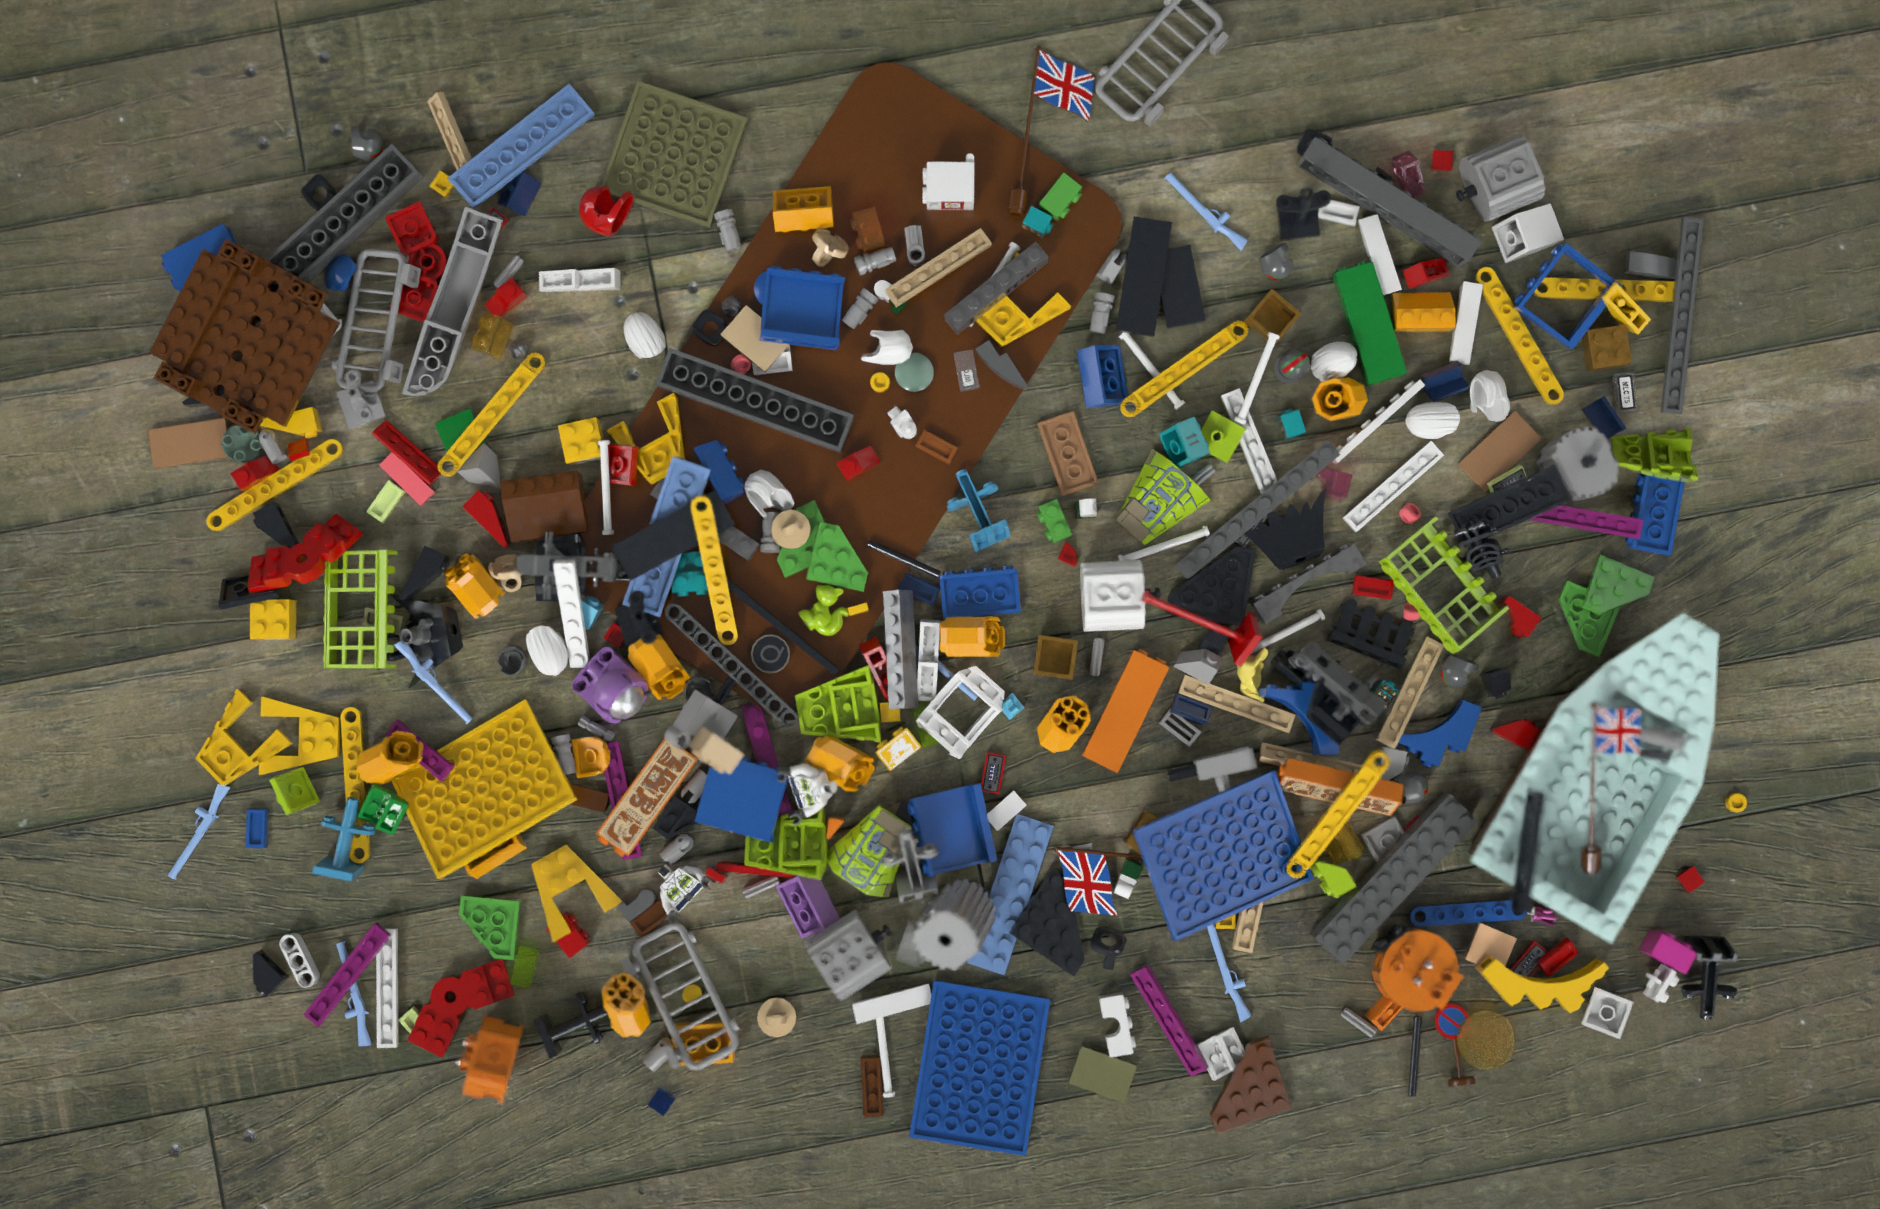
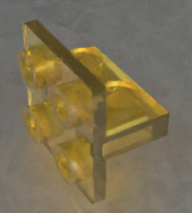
M484 314L479 320L478 332L472 339L471 350L500 360L514 324L500 316Z
M1347 820L1327 845L1326 850L1333 863L1337 865L1361 857L1364 848Z

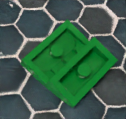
M471 407L435 422L446 452L475 419ZM484 439L483 442L478 446V448H479L483 443H485V444L487 445V442H486L485 439Z
M373 783L358 812L357 818L376 824L375 829L394 835L409 803L392 791Z

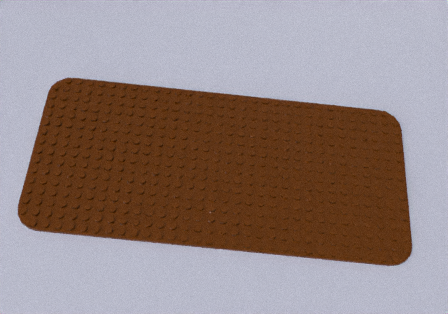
M894 62L877 63L864 69L853 81L784 189L831 186L834 227L827 228V230L831 232L830 235L835 236L836 234L847 243L849 250L845 258L833 256L828 264L818 267L812 260L813 254L818 248L812 239L817 229L775 232L772 208L708 307L709 310L720 316L729 325L736 316L725 315L722 309V302L729 296L734 295L741 303V310L747 305L757 315L762 317L763 305L755 296L754 285L757 278L767 268H771V266H780L783 270L797 268L807 273L819 271L823 275L836 273L840 274V277H845L839 327L840 341L837 350L790 345L793 371L754 375L751 361L749 371L743 374L853 414L855 418L842 453L831 451L675 394L678 398L685 460L703 466L694 448L714 440H718L720 444L724 443L729 452L726 454L728 460H733L738 469L735 473L738 478L742 477L744 482H746L750 474L759 470H765L777 477L791 493L794 506L790 510H796L798 507L815 500L824 522L841 528L868 572L864 592L806 579L808 568L785 578L777 561L779 553H764L760 551L759 547L751 560L748 561L719 541L726 577L839 668V672L833 675L729 590L738 637L734 644L724 646L796 712L795 695L842 676L860 648L859 644L863 643L884 610L883 591L896 590L911 567L867 547L869 541L877 542L916 560L947 511V502L955 498L961 489L955 474L960 470L966 469L970 475L1023 391L995 374L976 353V348L989 340L999 356L1004 353L1008 354L1027 384L1096 277L1097 272L1115 247L1121 233L1120 211L1115 201L1105 191L1030 144L1027 147L1022 187L1026 189L1025 191L1029 192L1027 212L1024 213V217L1010 216L1007 209L1010 190L1018 187L1024 140L911 69ZM970 153L973 154V210H927V204H923V187H927V184H923V168H927V162H966V156ZM1063 173L1082 186L1080 192L1082 196L1076 204L1074 202L1071 203L1068 207L1070 211L1064 219L1060 217L1058 221L1052 218L1051 223H1053V227L1049 234L1045 233L1042 238L1022 228V223L1031 206L1044 212L1039 208V203ZM861 223L866 224V230L860 229ZM870 224H874L878 229V236L876 239H874L877 234L876 228ZM912 225L921 226L926 257L924 264L980 228L991 241V247L910 298V302L898 317L891 312L893 307L886 300L879 299L875 305H872V310H868L866 313L867 317L861 325L858 324L855 329H852L842 321L852 304L856 302V297L861 295L860 292L863 288L876 296L874 286L878 281L885 280L893 285L919 268L912 266L908 261L904 228ZM865 237L870 238V244H865ZM1011 242L1021 248L1018 252L1019 254L1037 242L1048 255V263L1007 295V297L1029 319L1057 292L1071 305V308L1003 347L976 321L973 322L972 327L968 326L957 335L946 323L944 314L992 277L1009 250ZM892 247L896 262L873 269L870 273L867 271L866 274L859 275L854 257L859 255L862 257L865 253L868 255L874 251ZM916 252L912 254L911 258L917 260L922 255ZM708 321L703 325V332L706 335L712 336L717 332L718 327L715 322ZM871 330H904L909 335L913 346L911 353H919L926 356L933 365L934 376L930 385L921 391L909 392L902 388L896 380V364L883 365L861 360L863 354H871L878 348L879 338L871 336ZM692 332L680 351L732 370L731 361L733 358L742 354L724 338L718 345L711 346L702 341L694 332ZM974 370L976 387L962 389L959 372ZM879 372L886 374L890 380L889 388L882 393L874 391L870 384L871 377ZM657 387L629 430L635 445L639 449L669 433L657 401L673 392ZM895 406L901 412L906 410L917 427V433L914 437L910 439L900 438L891 425L890 421L892 419L887 413ZM924 429L958 447L950 465L915 447ZM872 446L881 463L847 482L837 462L859 450ZM637 468L635 486L610 483L611 523L614 534L602 535L604 521L602 478L600 475L585 499L588 532L577 533L582 534L587 546L586 557H594L595 548L599 549L598 557H604V553L615 554L611 548L612 545L650 525L658 501L650 493L658 481L651 485ZM709 477L702 494L703 496L715 490ZM746 493L726 503L725 506L735 522L733 527L761 545L763 517L749 501ZM777 508L763 509L764 512H778L779 514L783 512ZM699 544L684 553L700 552ZM587 561V565L598 566L596 561H593V564H589L590 561ZM586 577L585 589L582 595L597 598L604 605V609L617 616L615 608L624 606L623 601L630 582H605L603 578L598 577L597 587H594V577ZM817 585H831L834 588L843 589V594L838 596L836 603L829 606L830 614L839 607L848 609L863 603H867L869 611L853 616L849 615L848 617L843 616L842 628L832 636L822 635L815 629L810 631L798 613L801 610L810 611L813 608V604L818 602L816 596ZM671 586L661 616L659 617L662 630L664 631V635H661L673 653L723 684L725 679L730 676L665 615V609L669 604H679L718 639L709 591L706 595H696V592H688L689 596L677 597V593H672ZM673 607L670 611V615L673 618L678 617L680 614V610L677 607ZM688 620L684 625L687 631H691L694 628V623L691 620ZM725 631L722 634V637L728 640L733 636L731 631ZM704 633L699 636V642L702 645L708 642L707 634ZM762 636H779L789 646V662L784 669L777 673L769 674L762 672L752 662V646ZM714 648L713 655L716 658L721 657L723 654L722 648ZM730 660L727 664L730 671L736 670L737 662ZM745 673L742 676L744 684L747 685L752 681L750 674ZM737 682L732 688L734 692L769 713ZM762 686L758 687L756 695L759 698H763L766 695V689ZM773 700L770 703L773 711L780 709L781 704L778 700ZM788 713L785 715V720H795V716L792 713Z

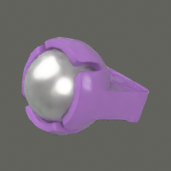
M604 647L580 671L572 683V689L605 721L619 723L621 719H628L640 710L647 698L646 691H648V685L644 678L622 658L620 653L610 647Z

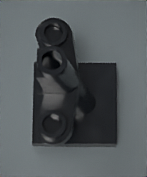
M1305 188L1300 190L1298 197L1280 195L1276 200L1280 241L1319 237L1320 229L1317 209L1329 205L1331 201L1330 193L1326 190H1321L1314 194L1313 188ZM1309 191L1307 197H1305L1304 192Z
M635 590L630 593V607L624 605L615 608L626 646L634 644L640 639L645 644H652L655 642L657 635H664L659 621L660 618L644 611V594L641 591Z
M1685 936L1684 942L1693 947L1691 950L1697 953L1695 959L1702 961L1701 984L1682 985L1681 992L1686 998H1694L1695 995L1701 994L1700 1018L1711 1020L1715 1011L1716 994L1722 995L1727 999H1733L1737 995L1735 987L1717 984L1719 961H1737L1738 954L1723 936Z
M584 992L575 993V997L581 1010V1015L553 1027L547 1014L539 1017L534 1023L549 1059L557 1056L562 1051L558 1038L585 1026L588 1027L595 1044H599L600 1040H603V1035L599 1028L595 1029L593 1022L609 1016L604 1004L587 1011L585 1005L588 1003L587 997Z

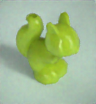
M817 585L816 596L818 602L813 604V608L810 611L801 610L798 612L810 631L815 629L822 635L832 636L842 628L843 616H849L848 609L839 607L830 614L829 606L836 603L838 596L843 594V589L834 588L831 585Z

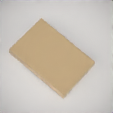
M746 305L721 333V336L766 373L789 347V344L759 341L761 317Z

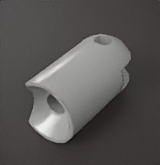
M1120 249L1111 251L1097 272V276L1108 284L1113 283L1127 261L1126 254H1123L1116 263L1114 262L1120 254Z
M270 429L262 430L259 434V440L272 464L285 460L287 455L278 441L276 432Z
M699 769L681 791V798L688 791L694 794L688 802L690 804L696 802L703 793L707 775Z
M681 834L661 850L659 854L671 866L691 850L694 841L687 834Z
M666 1037L662 1038L642 1059L644 1064L653 1072L668 1059L663 1049L668 1046L673 1047L672 1040Z

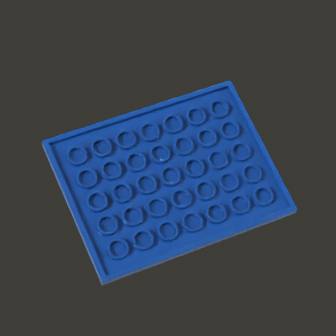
M1275 770L1265 772L1133 830L1172 940L1174 941L1314 879L1310 867L1301 878H1293L1287 872L1286 864L1301 845ZM1294 863L1291 866V870L1295 872L1300 871L1302 865Z
M934 980L909 1137L1026 1156L1050 998Z

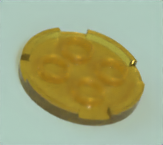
M1479 1010L1470 1014L1463 1020L1457 1033V1046L1460 1055L1469 1065L1480 1070L1500 1068L1511 1058L1515 1048L1512 1025L1503 1015L1494 1011Z

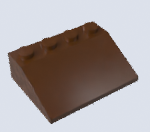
M577 470L500 481L502 503L511 543L545 538V532H554L553 537L588 532L583 476Z

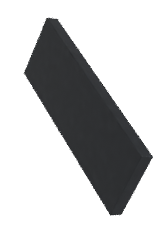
M1134 216L1115 331L1154 337L1172 222Z
M1554 464L1459 507L1448 514L1454 527L1457 529L1463 527V524H1467L1469 527L1471 526V521L1477 522L1484 518L1487 526L1491 528V535L1485 537L1489 538L1573 500V497L1557 464ZM1471 542V543L1466 544V545H1463V546H1464V548H1466V547L1470 546V545H1471L1472 543H1474V542Z
M716 489L704 495L711 501L717 534L735 525ZM699 501L695 506L698 510L702 511L706 509L707 504L704 501ZM691 503L611 546L631 581L699 544Z
M1530 789L1526 793L1511 901V910L1528 915L1546 794L1543 791Z

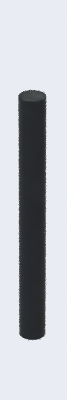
M870 540L867 547L936 578L940 576V570Z
M1414 1016L1408 1096H1416L1422 1017Z

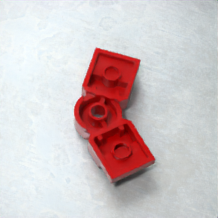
M418 201L385 217V220L400 252L409 257L408 264L421 269L418 288L403 284L398 314L424 323L449 258L446 252L437 246L440 238L423 204ZM432 259V265L425 267V261Z
M335 513L324 525L318 522L304 535V542L296 544L291 549L286 546L266 549V554L252 556L248 590L253 593L287 587L292 583L293 579L299 583L314 581L325 571V561L329 563L335 562L363 534L359 529Z
M498 959L465 970L461 977L452 975L438 981L431 991V1003L423 1006L407 1041L443 1058L462 1022L459 1014L468 1007L478 1009L515 996L504 959ZM449 991L456 994L455 1001L448 999L447 994Z

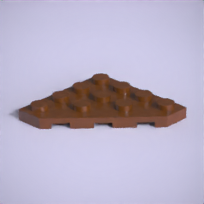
M1268 1036L1248 1042L1245 1048L1246 1051L1232 1072L1233 1075L1229 1082L1225 1084L1216 1106L1212 1108L1210 1116L1217 1134L1291 1109Z

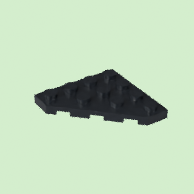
M1242 547L1233 548L1170 593L1167 602L1213 622L1239 626L1245 618L1256 550ZM1165 611V614L1179 616L1170 611Z
M1050 867L1009 934L1070 975L1075 976L1085 960L1076 913L1071 911L1068 906L1063 874Z

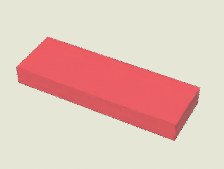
M392 452L379 465L420 506H423L435 493L431 487Z

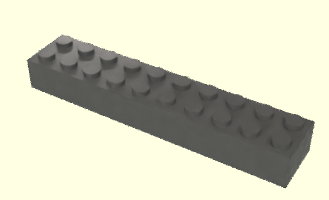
M1314 137L1307 146L1296 166L1372 214H1378L1380 219L1458 268L1470 261L1481 243V240L1477 239L1478 236L1475 233L1466 232L1461 229L1459 223L1455 221L1450 222L1444 218L1445 215L1443 213L1431 210L1424 201L1415 200L1408 191L1399 190L1392 181L1388 179L1383 180L1376 171L1361 166L1362 163L1357 159H1350L1345 156V152L1341 149H1334L1329 146L1325 139Z
M391 144L266 260L310 282L424 177ZM275 281L271 284L272 292L277 291L279 284Z
M672 348L668 350L656 385L664 390L840 454L843 451L855 418L853 414Z
M1443 791L1401 835L1394 845L1385 852L1379 861L1355 884L1356 887L1352 888L1310 934L1339 962L1344 964L1478 820L1451 794Z

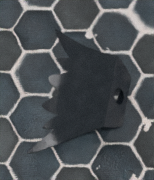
M1326 489L1320 493L1311 509L1308 502H1305L1301 514H1299L1297 509L1292 504H1289L1285 513V519L1274 512H1270L1268 514L1269 527L1260 522L1257 526L1258 529H1249L1244 534L1260 548L1275 567L1281 570L1318 557L1325 548L1323 513Z
M390 594L410 613L408 620L412 622L406 625L407 629L418 626L421 619H433V625L429 628L431 631L430 641L424 645L409 644L414 654H418L417 659L420 664L427 658H430L434 662L430 667L435 669L443 661L455 655L463 648L456 610L445 605L426 603L413 599L404 602L399 599V595ZM450 624H453L454 635H451L449 632ZM416 673L409 685V688L413 687L421 680L416 675Z

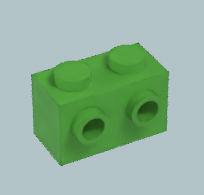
M1063 173L1041 200L1039 208L1052 216L1056 221L1060 217L1064 219L1070 211L1068 207L1071 203L1074 202L1076 204L1082 196L1080 193L1082 186Z
M1057 499L1038 507L1039 512L1036 514L1040 523L1044 522L1046 526L1044 532L1048 541L1052 540L1053 544L1072 536Z

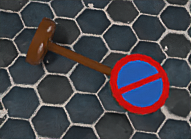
M1446 1004L1443 1010L1440 1008L1437 1010L1434 1016V1025L1441 1036L1452 1039L1458 1077L1449 1079L1448 1087L1476 1084L1473 1076L1463 1077L1457 1039L1465 1035L1469 1029L1470 1019L1468 1013L1457 1004Z

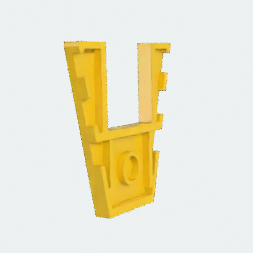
M1016 252L1013 259H1015L1020 254ZM1057 292L1029 319L1006 296L978 318L976 322L1003 347L1068 311L1071 305Z
M675 393L657 401L669 433L638 449L637 468L651 485L666 477L673 456L685 460L678 398ZM624 421L607 430L618 445L636 446Z
M236 689L233 699L224 709L225 712L220 721L218 720L214 726L213 733L207 738L195 758L221 786H226L293 744L281 730L276 729L250 756L226 730L253 704L240 689Z
M261 697V716L299 717L298 756L274 755L259 764V775L339 757L340 717L268 697Z
M567 845L531 864L552 942L571 933L552 898L574 885L586 880L604 913L622 903V900Z

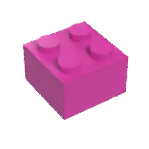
M1650 929L1639 948L1643 953L1684 974L1687 973L1697 955L1696 952L1691 950L1693 948L1691 945L1675 939V936L1660 929L1657 932Z

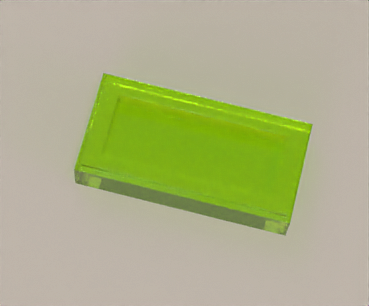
M519 945L510 984L525 988L531 987L539 949Z

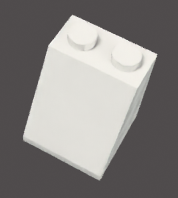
M1551 203L1517 213L1492 227L1505 263L1551 247L1564 240Z

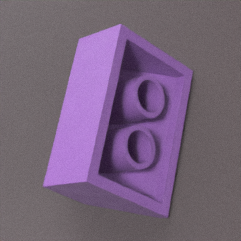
M796 875L794 878H790L775 886L802 939L826 929L840 919L821 880Z

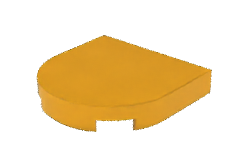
M591 736L571 739L577 778L599 775L608 768L610 751L607 744L601 738Z

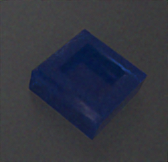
M659 1088L648 1103V1106L664 1116L675 1098Z

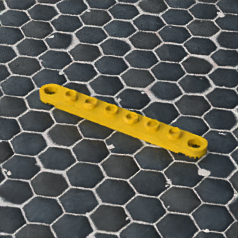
M1489 267L1481 268L1475 275V281L1477 284H1483V296L1537 390L1547 404L1556 405L1563 400L1564 392L1518 311L1513 308L1514 304L1495 271ZM1481 273H1489L1490 281L1483 282L1481 280ZM1550 390L1557 391L1558 398L1556 400L1549 398L1548 393Z
M1544 278L1541 283L1546 284V292L1540 293L1536 289L1533 294L1537 298L1596 300L1606 285L1598 279ZM1616 280L1622 285L1621 288L1633 301H1673L1675 281Z
M1233 322L1122 401L1120 405L1121 413L1126 417L1136 416L1244 340L1249 332L1245 322ZM1234 327H1241L1243 335L1238 336L1234 334ZM1132 402L1136 407L1135 411L1128 412L1125 404Z
M539 353L528 355L439 461L438 470L441 475L445 477L455 475L544 369L545 359ZM532 358H538L541 361V365L538 368L530 366L529 362ZM449 461L453 463L454 468L451 472H446L442 469L444 462Z
M334 439L325 441L311 450L310 455L293 461L210 513L206 520L207 526L211 530L222 531L339 458L344 451L342 444ZM331 444H336L338 450L335 454L331 455L328 447ZM215 516H220L222 519V523L218 527L212 523Z
M698 495L692 500L691 509L717 635L722 644L732 645L736 642L738 634L712 505L707 496ZM699 501H704L707 507L701 511L695 505ZM731 631L733 636L729 640L722 637L723 632Z
M348 707L341 713L346 802L347 797L358 798L360 810L367 796L366 781H363L356 771L359 753L364 751L362 714L359 709ZM350 711L356 714L354 722H349L346 719ZM357 818L355 826L369 824L368 821ZM354 833L349 856L353 862L363 863L369 859V835ZM357 848L364 850L365 854L362 859H358L355 856Z
M1376 750L1366 759L1288 860L1286 869L1290 876L1301 878L1305 875L1309 867L1313 865L1380 779L1383 772L1390 765L1386 752ZM1377 756L1385 758L1382 765L1374 764L1373 761ZM1294 863L1302 865L1300 871L1295 872L1291 870V866Z

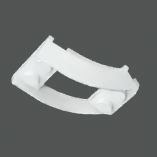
M977 666L958 671L916 719L919 728L922 727L950 752L949 755L961 759L968 747L973 744L989 723L1003 710L1002 701L1004 700L1005 691ZM961 682L989 705L964 735L936 712Z

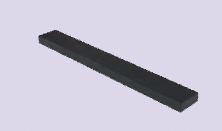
M726 577L728 589L833 675L839 672V668Z

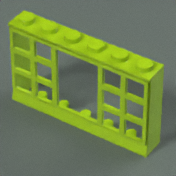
M1434 517L1381 559L1379 563L1382 565V570L1393 579L1395 586L1405 594L1407 601L1417 609L1419 616L1429 624L1431 631L1441 639L1445 649L1453 654L1468 645L1503 615L1509 607L1505 606L1499 609L1493 602L1497 598L1496 594L1484 591L1480 586L1484 583V579L1480 576L1477 578L1472 576L1468 571L1472 564L1469 561L1462 563L1456 556L1460 549L1457 546L1450 548L1444 541L1448 536L1444 530L1438 533L1432 526L1438 520L1437 517ZM1421 533L1430 542L1422 550L1413 541ZM1410 543L1417 554L1408 561L1401 553V550ZM1432 546L1442 557L1434 564L1424 554ZM1396 554L1404 563L1399 569L1390 560ZM1419 557L1429 567L1421 575L1411 565ZM1445 561L1466 588L1434 615L1413 587ZM1406 568L1416 578L1411 584L1401 574ZM1467 592H1470L1478 602L1469 610L1460 600ZM1456 602L1465 612L1457 621L1447 610ZM1480 606L1489 615V618L1481 625L1472 615ZM1443 613L1452 623L1447 629L1437 619ZM1467 617L1477 627L1469 635L1459 625ZM1454 628L1464 638L1458 644L1449 634Z
M346 551L342 555L343 569H338V559L332 563L325 561L324 668H396L395 664H387V653L394 652V646L387 645V633H393L395 630L393 625H387V613H394L395 611L393 605H387V594L395 592V587L388 585V574L395 573V567L388 566V555H398V551ZM364 555H376L375 569H364ZM348 556H359V569H348ZM338 573H343V588H338ZM348 573H359V588H348ZM364 573H375V587L364 588ZM375 591V627H337L338 592ZM337 631H342V646H337ZM347 631H358V646H347ZM363 631H375V646H363ZM337 650H342V664H337ZM347 650H358V664H347ZM363 650H374V664H363Z

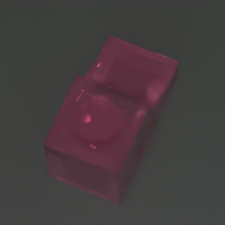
M1409 150L1391 158L1394 174L1397 176L1402 189L1408 191L1412 198L1426 193L1419 159Z
M1324 468L1315 475L1323 483L1326 489L1325 495H1329V499L1341 501V499L1347 498L1352 474Z

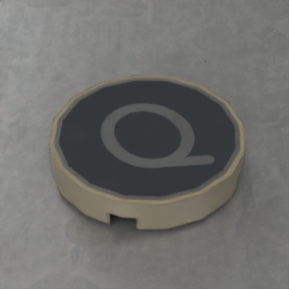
M762 636L752 646V662L762 672L769 674L777 673L784 669L789 662V646L779 636Z

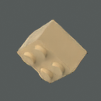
M701 726L688 745L693 749L691 753L722 774L724 771L731 774L744 756V754L703 726Z

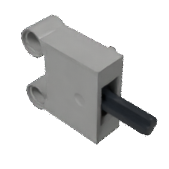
M727 677L713 700L695 690L688 702L683 704V709L673 725L666 730L665 739L680 750L685 749L691 741L690 735L695 736L701 726H703L723 740L738 717L721 706L736 681ZM690 747V754L698 760H700L702 763L706 764V762H704L703 760L695 756L693 753H691L693 749Z
M1246 746L1193 759V765L1168 770L1167 774L1171 782L1197 776L1200 781L1214 778L1217 790L1224 791L1230 788L1228 774L1257 768L1253 748Z

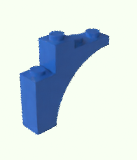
M1304 679V683H1297V686H1285V689H1278V685H1266V688L1259 689V697L1270 698L1286 705L1301 719L1309 733L1313 755H1339V746L1316 727L1306 715L1316 681Z
M1459 700L1453 712L1442 723L1421 733L1402 734L1396 747L1399 744L1406 746L1405 750L1417 754V751H1419L1417 759L1422 761L1421 765L1429 768H1432L1433 765L1439 766L1446 746H1448V750L1455 753L1466 751L1482 707Z

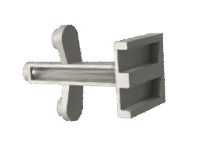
M355 369L349 370L346 373L347 389L336 392L348 429L351 430L386 418L387 415L384 412L378 391H362L360 372ZM370 380L363 384L374 385L376 382L375 380Z
M907 828L900 830L899 836L902 851L888 852L883 858L885 866H893L903 861L906 863L907 871L896 873L900 903L904 902L903 897L915 895V899L923 898V893L934 891L935 895H939L936 875L932 877L925 876V873L923 874L921 868H919L917 858H932L938 854L937 848L933 844H926L924 847L915 848L911 830Z

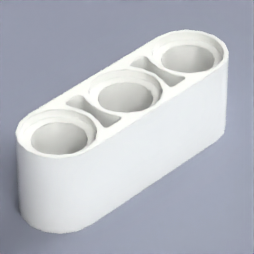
M290 933L283 936L280 940V948L298 984L304 988L315 985L320 980V973L303 938L298 933ZM289 938H292L294 940V947L289 946ZM298 955L303 958L302 965L298 964L296 960ZM306 973H309L312 976L311 982H308L305 979Z

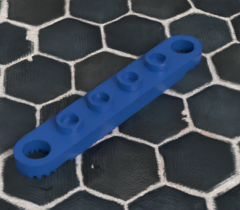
M1512 900L1417 906L1410 911L1409 919L1416 926H1435L1523 919L1527 914L1520 913L1515 915L1511 910ZM1417 911L1424 913L1425 917L1421 922H1417L1414 918Z

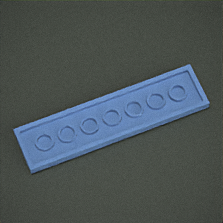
M568 84L450 175L448 180L467 203L475 209L594 116V112L573 87Z
M673 456L650 524L691 503L694 497L702 495L711 469ZM682 554L630 581L623 605L630 607V593L639 590L644 594V611L660 617Z
M1016 814L989 894V898L993 900L992 906L995 904L996 907L994 911L996 919L980 951L968 959L967 963L1005 975L1017 939L1009 934L1030 900L1054 827L1053 825Z

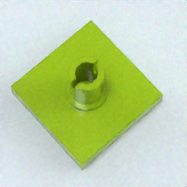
M1212 410L1201 429L1204 440L1208 443L1209 454L1229 463L1247 429Z
M304 767L269 780L276 793V800L282 805L286 816L320 802Z

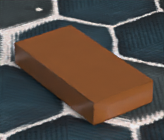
M925 429L915 445L916 448L950 465L958 450L957 446Z

